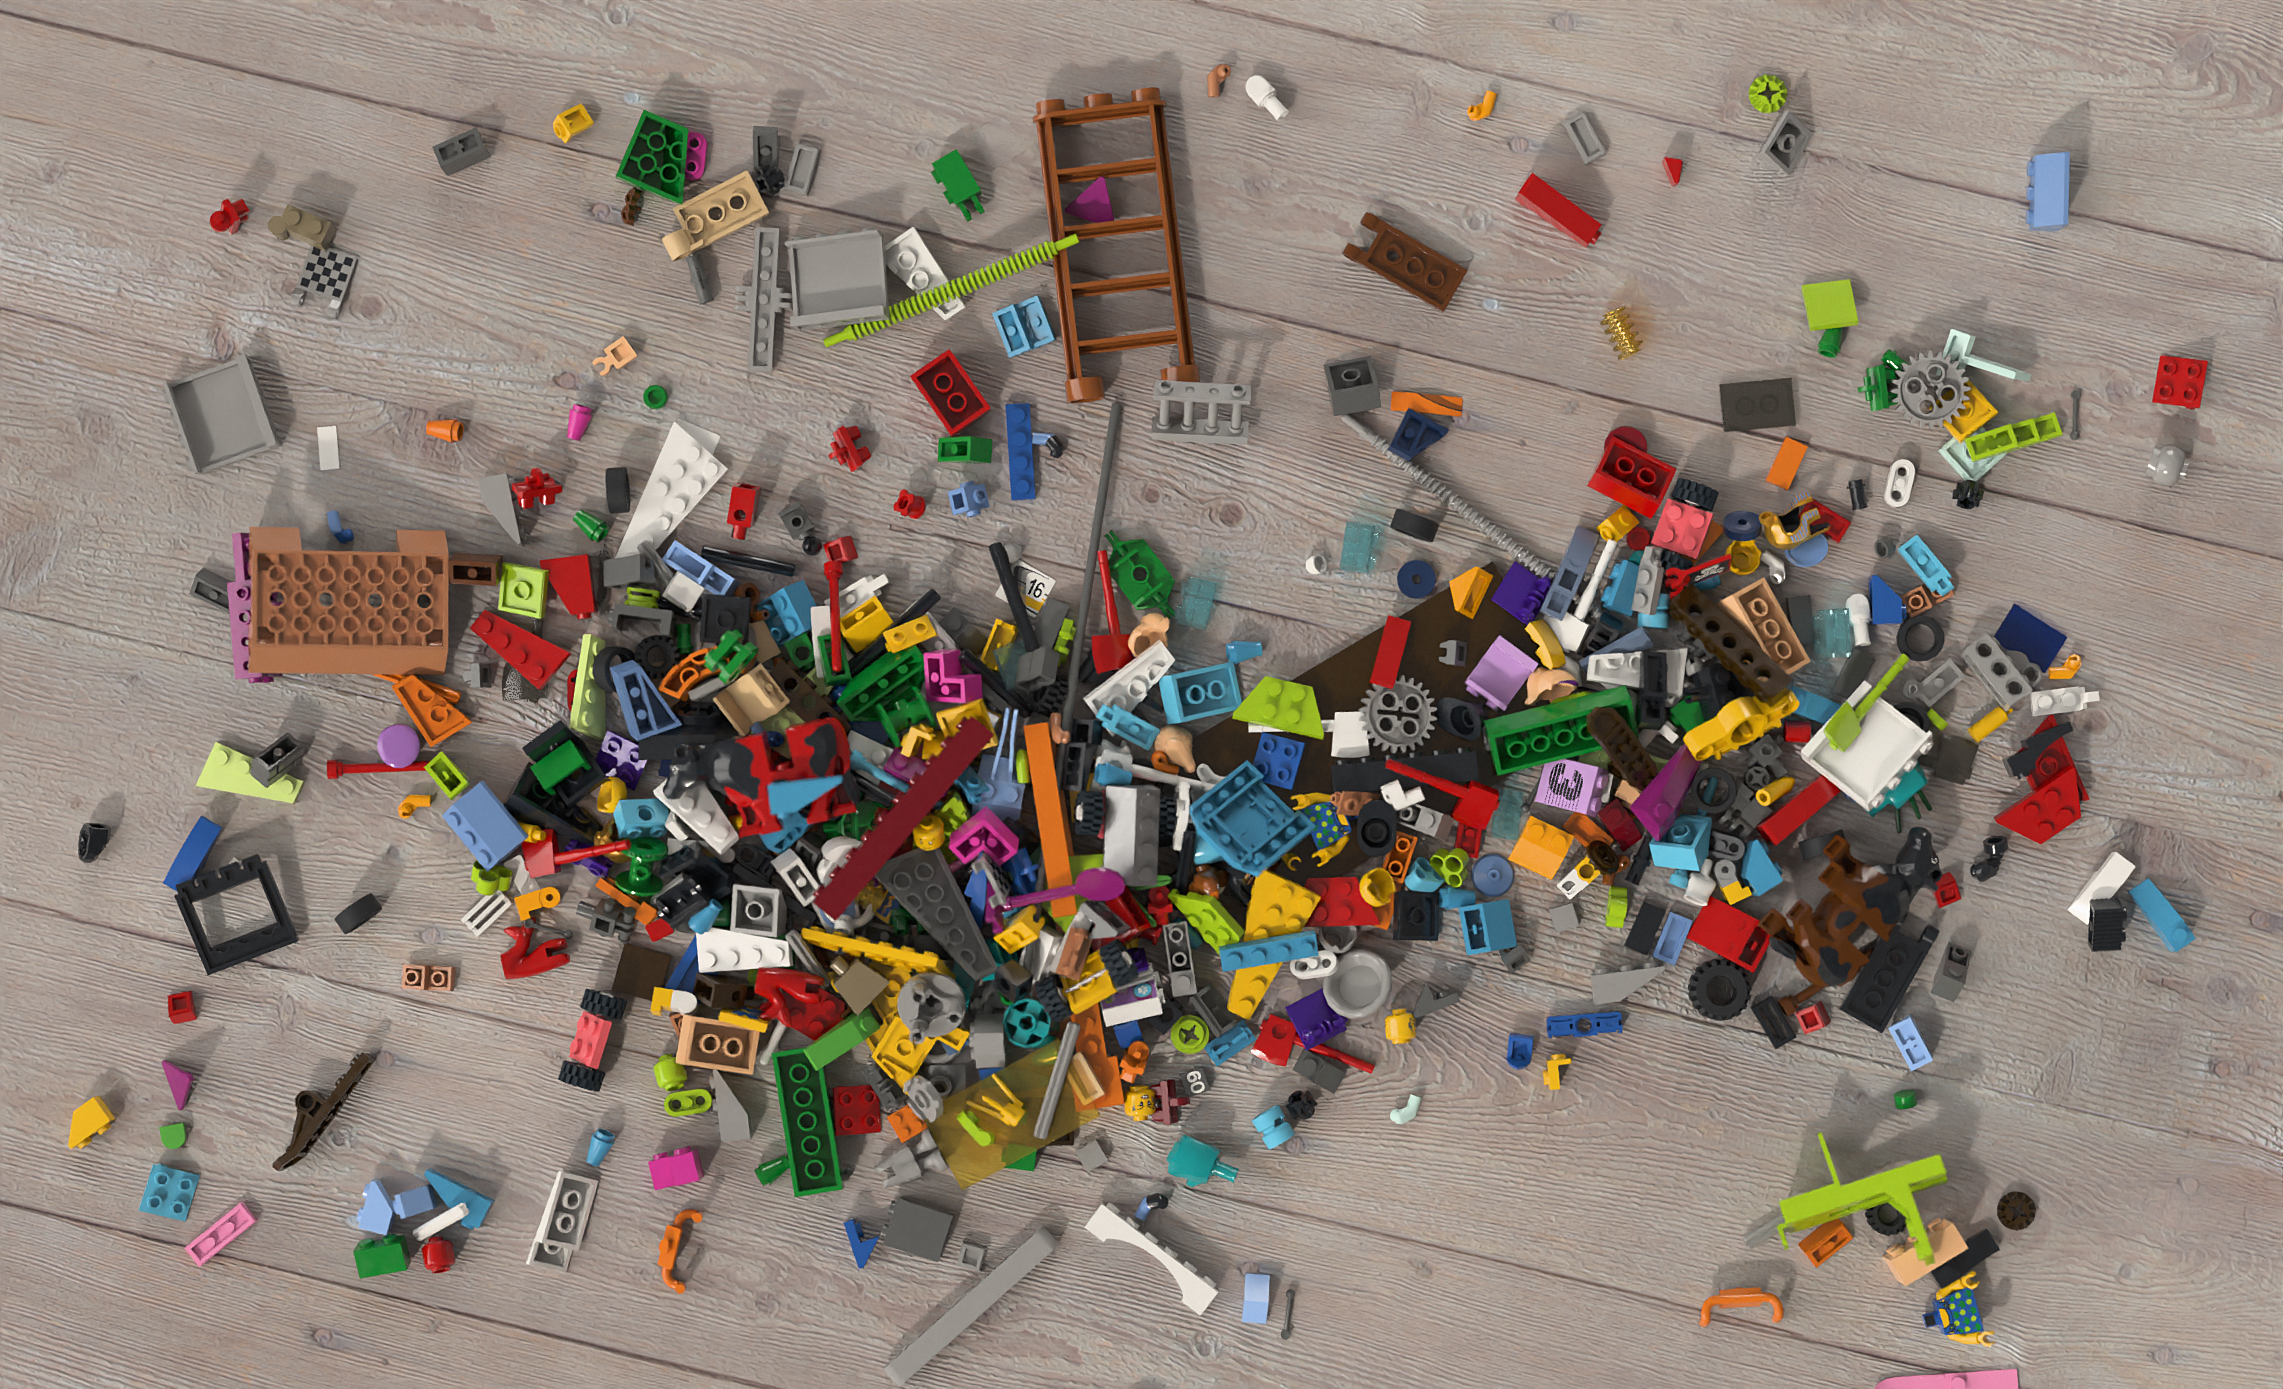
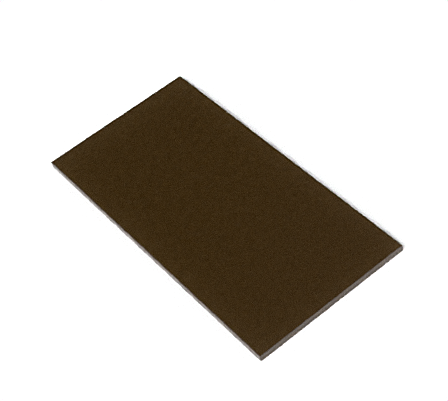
M1493 561L1481 568L1493 575V578L1473 619L1455 610L1450 587L1398 617L1411 621L1396 680L1398 681L1399 677L1404 675L1405 682L1410 678H1414V686L1418 683H1423L1420 690L1429 689L1426 698H1434V701L1429 704L1430 707H1436L1437 702L1445 697L1455 698L1463 702H1482L1485 705V716L1493 719L1551 704L1549 700H1539L1535 706H1527L1525 704L1528 678L1507 705L1505 711L1499 709L1495 712L1485 704L1487 702L1485 698L1481 695L1476 698L1466 690L1468 686L1464 682L1499 635L1537 662L1538 666L1536 668L1542 666L1549 669L1542 664L1541 659L1536 655L1535 652L1540 645L1535 643L1531 639V635L1525 630L1527 625L1491 600L1503 580ZM1385 625L1289 681L1313 687L1321 720H1334L1335 712H1360L1358 709L1366 706V704L1361 702V699H1369L1365 692L1366 690L1375 691L1372 683L1369 682ZM1448 640L1467 642L1466 665L1454 666L1440 662L1439 657L1447 656V649L1441 648L1440 644ZM1387 694L1382 698V702L1386 707L1392 705V698ZM1411 697L1406 700V706L1409 710L1413 711L1416 707V702ZM1377 710L1378 714L1395 715L1397 719L1401 717L1418 719L1416 714L1399 713L1398 710L1393 712ZM1435 711L1431 712V716L1435 717ZM1233 715L1193 738L1191 752L1196 765L1195 771L1189 773L1182 766H1179L1177 776L1201 781L1196 772L1197 767L1201 764L1208 765L1214 774L1222 777H1227L1246 760L1253 765L1262 733L1249 732V722L1232 719ZM1385 718L1380 720V728L1383 731H1387L1390 727L1389 721ZM1437 720L1430 721V724L1435 729L1426 731L1430 738L1425 739L1421 737L1423 745L1419 746L1414 743L1415 750L1410 751L1407 746L1405 753H1401L1399 747L1396 753H1391L1390 746L1386 751H1382V743L1373 746L1375 741L1373 737L1368 739L1370 755L1356 758L1331 756L1333 732H1324L1323 740L1292 732H1264L1305 743L1293 790L1264 783L1294 813L1297 810H1293V808L1298 806V800L1290 799L1292 796L1314 792L1333 794L1330 766H1336L1335 761L1350 759V764L1360 763L1359 758L1374 757L1375 762L1384 761L1383 756L1398 755V759L1408 758V753L1422 752V757L1432 756L1431 751L1446 750V754H1454L1457 748L1470 747V752L1476 751L1479 780L1476 782L1491 787L1514 772L1497 775L1491 752L1485 751L1482 730L1477 739L1469 741L1443 730ZM1408 721L1403 725L1404 732L1410 735L1413 731V725ZM1468 781V782H1458L1457 784L1463 786L1464 783H1465V784H1470L1471 781ZM1432 785L1420 786L1425 800L1415 804L1445 814L1454 809L1460 797L1439 790ZM1416 787L1403 788V791L1406 792ZM1379 790V791H1370V792H1366V793H1379V794H1380L1382 790ZM1189 792V799H1190L1189 806H1191V805L1193 804V802H1192V799H1191V796H1190V792ZM1358 818L1349 821L1352 829L1349 833L1350 840L1342 851L1329 859L1326 864L1318 867L1317 865L1321 863L1320 856L1317 855L1312 858V855L1317 852V848L1311 834H1309L1286 853H1295L1301 859V862L1294 859L1290 863L1297 870L1289 869L1284 860L1281 859L1282 863L1274 873L1304 887L1308 878H1337L1371 858L1372 856L1364 853L1358 845ZM1396 823V831L1408 835L1416 831ZM1222 860L1225 866L1229 864L1226 860Z

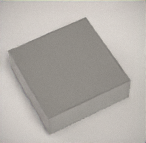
M1573 903L1549 910L1555 933L1579 926Z
M1096 1139L1075 1151L1087 1173L1108 1161L1107 1156Z
M963 1242L956 1266L980 1272L986 1248Z

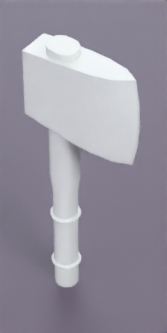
M1608 539L1574 614L1567 611L1562 621L1546 614L1543 618L1557 637L1562 650L1570 653V650L1579 652L1591 626L1584 619L1616 548L1617 542Z
M1335 712L1334 720H1321L1323 731L1333 732L1331 756L1356 758L1370 755L1368 739H1366L1367 731L1369 730L1362 731L1361 728L1366 725V722L1359 721V718L1364 717L1365 713ZM1248 723L1249 732H1288Z
M1103 749L1102 755L1097 756L1095 768L1098 764L1106 762L1131 772L1133 777L1173 784V786L1178 785L1181 780H1186L1187 784L1190 785V789L1198 790L1199 792H1208L1215 786L1214 784L1203 782V780L1189 779L1177 776V774L1172 775L1156 769L1132 764V755ZM1093 776L1089 791L1102 793V789H1105V786L1095 783Z

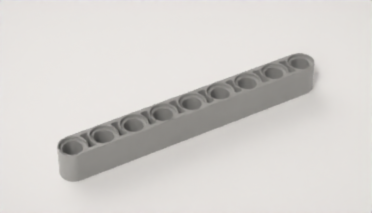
M1044 1226L1039 1228L883 1368V1371L899 1388L1059 1245L1058 1241Z

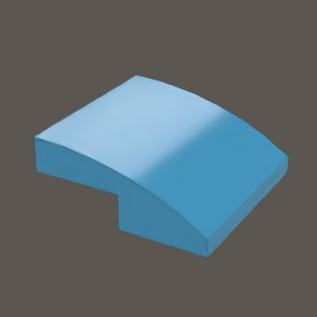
M1040 295L992 313L1009 358L1057 340Z

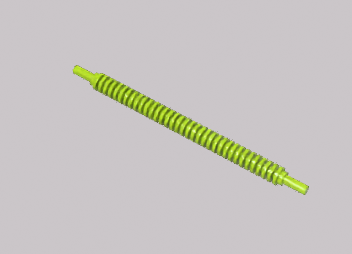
M1073 234L1057 242H1048L1046 240L1044 241V246L1042 243L1038 244V248L1036 245L1032 246L1033 252L1031 248H1027V254L1023 250L1020 252L1021 256L1019 253H1015V258L1011 255L1009 260L1006 257L1003 258V262L1002 260L997 261L998 266L994 262L991 264L992 268L990 265H987L986 270L982 267L980 272L977 269L974 271V274L973 272L968 273L969 278L965 274L963 279L958 277L957 281L955 279L951 280V284L949 281L946 282V287L944 284L939 285L940 289L936 286L934 291L929 289L928 293L924 291L922 295L912 296L911 301L909 298L905 299V303L900 301L899 305L896 303L893 307L889 306L890 320L850 324L844 327L843 331L824 338V345L828 348L847 339L849 341H857L859 338H864V334L869 336L870 332L874 334L876 330L881 331V327L886 329L887 325L890 327L893 326V323L898 324L899 321H904V317L907 320L910 319V315L914 317L916 313L919 315L922 311L926 312L927 307L931 310L933 305L936 308L939 306V303L940 305L945 304L944 300L948 303L950 298L955 300L956 296L960 298L962 294L965 296L968 292H974L973 288L977 291L979 286L984 288L985 284L987 286L991 285V282L994 284L997 282L996 278L998 281H1001L1002 276L1006 279L1008 274L1013 276L1014 272L1018 274L1020 270L1025 271V266L1027 269H1030L1031 264L1034 267L1037 266V262L1042 264L1043 260L1045 262L1049 261L1048 256L1050 259H1054V255H1057L1058 251L1079 243V238L1077 234Z

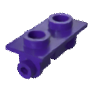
M571 839L568 846L566 845L565 851L593 846ZM598 855V857H589L571 863L575 865L581 864L588 868V871L593 875H602L607 878L609 868L613 866L614 861H611L604 855Z

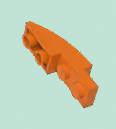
M1396 831L1395 845L1386 854L1382 868L1389 872L1393 878L1396 891L1400 892L1418 837ZM1394 893L1389 897L1391 901L1385 905L1372 906L1381 925L1372 926L1388 930L1394 912Z

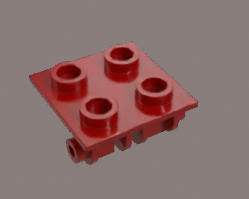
M2160 355L2152 403L2183 406L2191 410L2200 408L2208 361Z
M871 1085L833 1087L835 1136L881 1132L879 1097Z

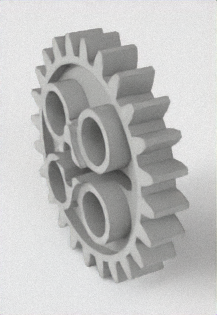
M1928 350L1927 357L1918 352L1917 360L1909 356V365L1904 362L1901 363L1904 368L1903 372L1895 371L1900 376L1899 379H1892V382L1897 385V388L1890 390V392L1897 394V397L1893 398L1892 402L1900 403L1896 411L1905 410L1902 418L1906 419L1911 416L1910 424L1912 425L1919 420L1920 428H1923L1925 422L1928 423L1930 429H1933L1934 422H1937L1941 428L1943 427V420L1951 424L1950 416L1953 414L1956 417H1960L1957 409H1966L1961 402L1962 400H1969V397L1964 395V392L1971 390V388L1963 384L1969 380V377H1961L1965 368L1956 369L1959 361L1956 360L1950 363L1951 355L1949 354L1942 359L1941 351H1938L1935 357H1933L1931 350ZM1934 366L1939 367L1941 370L1940 377L1930 379L1928 375L1929 370ZM1919 371L1923 372L1930 385H1936L1934 393L1942 403V408L1937 406L1932 395L1929 393L1925 394L1927 387L1918 375ZM1917 379L1920 383V387L1916 392H1910L1907 388L1909 381ZM1946 387H1951L1953 389V396L1948 400L1942 399V390ZM1924 400L1932 402V409L1927 413H1923L1920 410V404Z
M1401 675L1398 681H1395L1393 689L1372 684L1375 691L1366 690L1365 692L1369 699H1361V702L1366 704L1365 707L1358 709V711L1365 713L1364 717L1359 718V721L1366 722V725L1361 730H1369L1370 733L1366 739L1374 737L1373 746L1382 743V751H1386L1389 746L1391 753H1396L1398 747L1401 753H1405L1406 746L1410 751L1415 750L1414 743L1422 746L1423 741L1421 737L1429 739L1430 736L1426 731L1435 729L1430 724V721L1437 720L1436 717L1431 716V712L1436 711L1437 708L1430 707L1429 705L1434 701V698L1427 699L1426 695L1429 693V689L1421 691L1423 683H1418L1414 686V678H1410L1405 682V676ZM1385 694L1392 698V705L1390 707H1386L1382 702ZM1409 697L1413 698L1416 702V707L1413 711L1409 710L1406 706V700ZM1377 710L1388 712L1398 710L1399 713L1416 714L1418 719L1409 717L1397 719L1395 715L1378 714ZM1382 718L1387 719L1390 723L1387 731H1383L1380 728L1379 723ZM1406 721L1413 725V731L1410 735L1406 734L1403 730V725Z

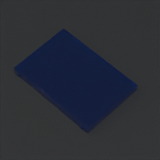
M2013 604L1993 636L1998 640L2001 647L2006 650L2025 654L2030 663L2040 667L2042 673H2046L2068 638L2065 634L2058 632L2016 604Z

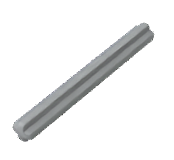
M1067 1023L1034 1131V1136L1045 1139L1048 1136L1081 1028L1078 1023Z

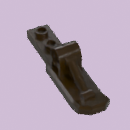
M1595 707L1587 716V731L1598 741L1611 759L1607 764L1608 770L1616 778L1627 781L1632 788L1641 794L1658 774L1656 763L1625 720L1613 708ZM1682 807L1677 815V818L1684 811Z
M369 1053L357 1054L350 1063L351 1068L346 1074H342L336 1081L335 1085L337 1087L328 1099L315 1091H301L297 1094L295 1105L298 1113L293 1128L294 1133L286 1153L277 1158L272 1165L276 1171H283L307 1156L341 1110L349 1095L376 1059ZM310 1095L313 1098V1104L310 1108H307L305 1099Z

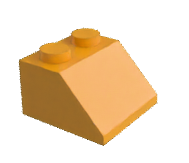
M1528 816L1508 860L1552 880L1564 860L1574 836L1533 816Z

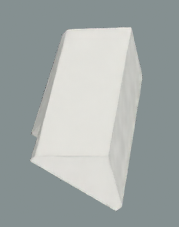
M566 1171L558 1172L526 1264L566 1273L572 1250L579 1251L598 1180Z

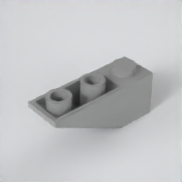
M507 473L478 479L482 501L514 541L518 545L523 546V539H527L524 524L520 525L519 516L522 515V510L518 501L515 502L514 491H512V483H516L515 479L510 478V475Z
M1381 792L1379 800L1385 801L1384 796ZM1418 804L1410 805L1395 812L1396 823L1446 841L1454 821L1453 818Z
M1187 921L1163 925L1173 997L1196 994L1198 989Z
M1658 962L1643 963L1644 968L1634 969V965L1619 966L1620 971L1610 972V968L1596 969V974L1590 975L1594 1004L1623 1000L1664 971L1665 967L1662 965L1658 966Z
M714 1069L713 1074L710 1075L711 1089L716 1091V1098L713 1099L714 1113H718L719 1122L715 1123L717 1137H721V1142L751 1139L753 1136L749 1111L721 1070Z

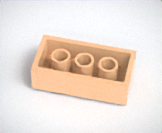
M1764 577L1715 604L1788 675L1811 662ZM1759 677V678H1758V679L1761 680V681H1768V680H1769V679L1766 678V677Z

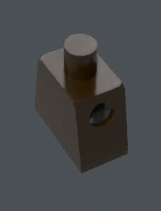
M696 972L693 995L711 1008H743L745 1000H753L755 990L753 986H747V984L733 976Z

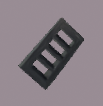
M1603 612L1577 654L1585 658L1594 653L1587 646L1598 651L1613 643L1624 623L1607 612ZM1599 630L1600 632H1602V633H1604L1605 635L1609 636V638H1607L1606 636L1600 634V633L1597 632V631ZM1592 639L1597 640L1598 642L1602 643L1604 646H1602V645H1600L1599 643L1593 641Z

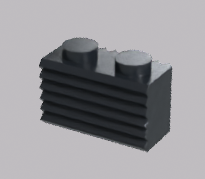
M2118 898L2090 900L2088 945L2092 952L2122 950L2121 942L2126 941V933L2122 925L2123 921L2127 920V910L2125 906H2122Z

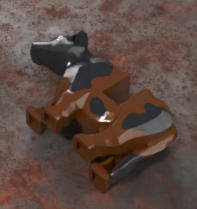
M1921 826L1912 827L1908 832L1906 843L1897 853L1895 864L1881 865L1862 863L1854 858L1850 853L1851 844L1839 835H1835L1823 849V853L1830 858L1831 864L1818 877V880L1825 884L1830 891L1821 899L1814 913L1813 907L1800 898L1785 915L1792 920L1793 927L1789 926L1787 919L1774 908L1771 909L1758 923L1763 930L1771 935L1769 937L1770 946L1774 951L1791 959L1804 978L1816 986L1841 987L1854 980L1860 968L1870 961L1847 939L1851 933L1856 931L1858 925L1862 923L1887 942L1893 928L1910 909V903L1916 893L1924 887L1934 892L1939 889L1935 883L1940 881L1942 871L1939 868V858L1932 846V834L1929 830Z

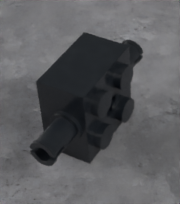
M1723 665L1710 666L1692 674L1695 688H1686L1683 692V697L1691 696V698L1684 699L1687 704L1693 702L1700 703L1704 721L1715 718L1720 710L1733 700L1741 697L1755 696L1753 690L1743 686L1739 682L1737 675L1732 670L1728 671Z

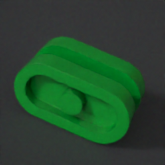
M737 629L733 631L728 630L721 637V644L716 649H711L704 657L706 660L704 666L712 673L718 669L722 671L719 679L725 685L734 681L758 652V648L753 643L749 642L745 646L741 643L744 635ZM734 651H736L737 654H736V655L734 656V658L727 664L725 661L730 657V655H731Z

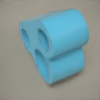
M1418 857L1408 867V876L1404 879L1409 889L1421 892H1434L1445 881L1424 857Z

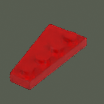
M484 610L470 627L475 634L539 690L544 688L572 654L487 610Z

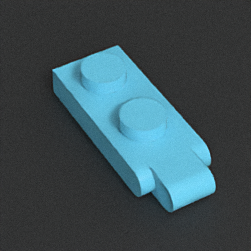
M1915 535L1898 548L1900 555L1931 592L1937 590L1943 597L1954 588L1949 581L1952 578L1950 573L1918 535Z
M1103 704L1096 715L1098 719L1103 721L1101 724L1103 727L1148 751L1161 731L1158 727L1115 704L1112 707Z

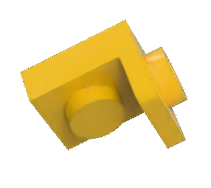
M582 103L558 114L553 122V129L555 134L564 143H567L571 140L572 136L592 127L594 122Z

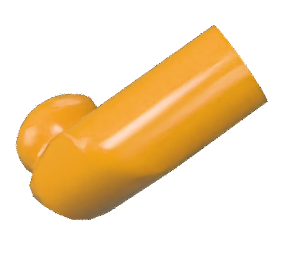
M1486 91L1483 103L1468 107L1467 115L1469 118L1479 121L1490 116L1497 94Z

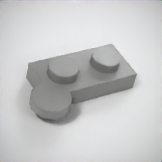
M1949 658L1920 683L1916 680L1905 682L1902 692L1909 699H1916L1918 697L1929 708L1966 676Z

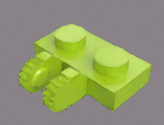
M1067 618L1064 619L1054 651L1059 653L1057 667H1060L1061 663L1066 664L1070 651L1066 646L1068 640L1073 641L1076 633V627L1073 626L1074 621Z

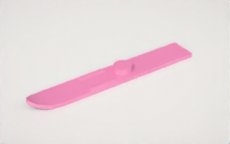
M2017 1369L1898 1376L1880 1381L1874 1389H2018Z

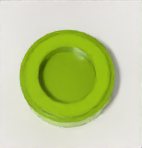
M1932 708L1927 712L1929 720L1940 731H1943L1948 726V723Z

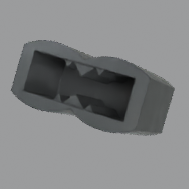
M1042 646L1033 652H1027L1025 655L1020 656L1014 686L1030 692L1040 689L1041 686L1053 684L1056 678L1059 653L1055 652L1051 647Z

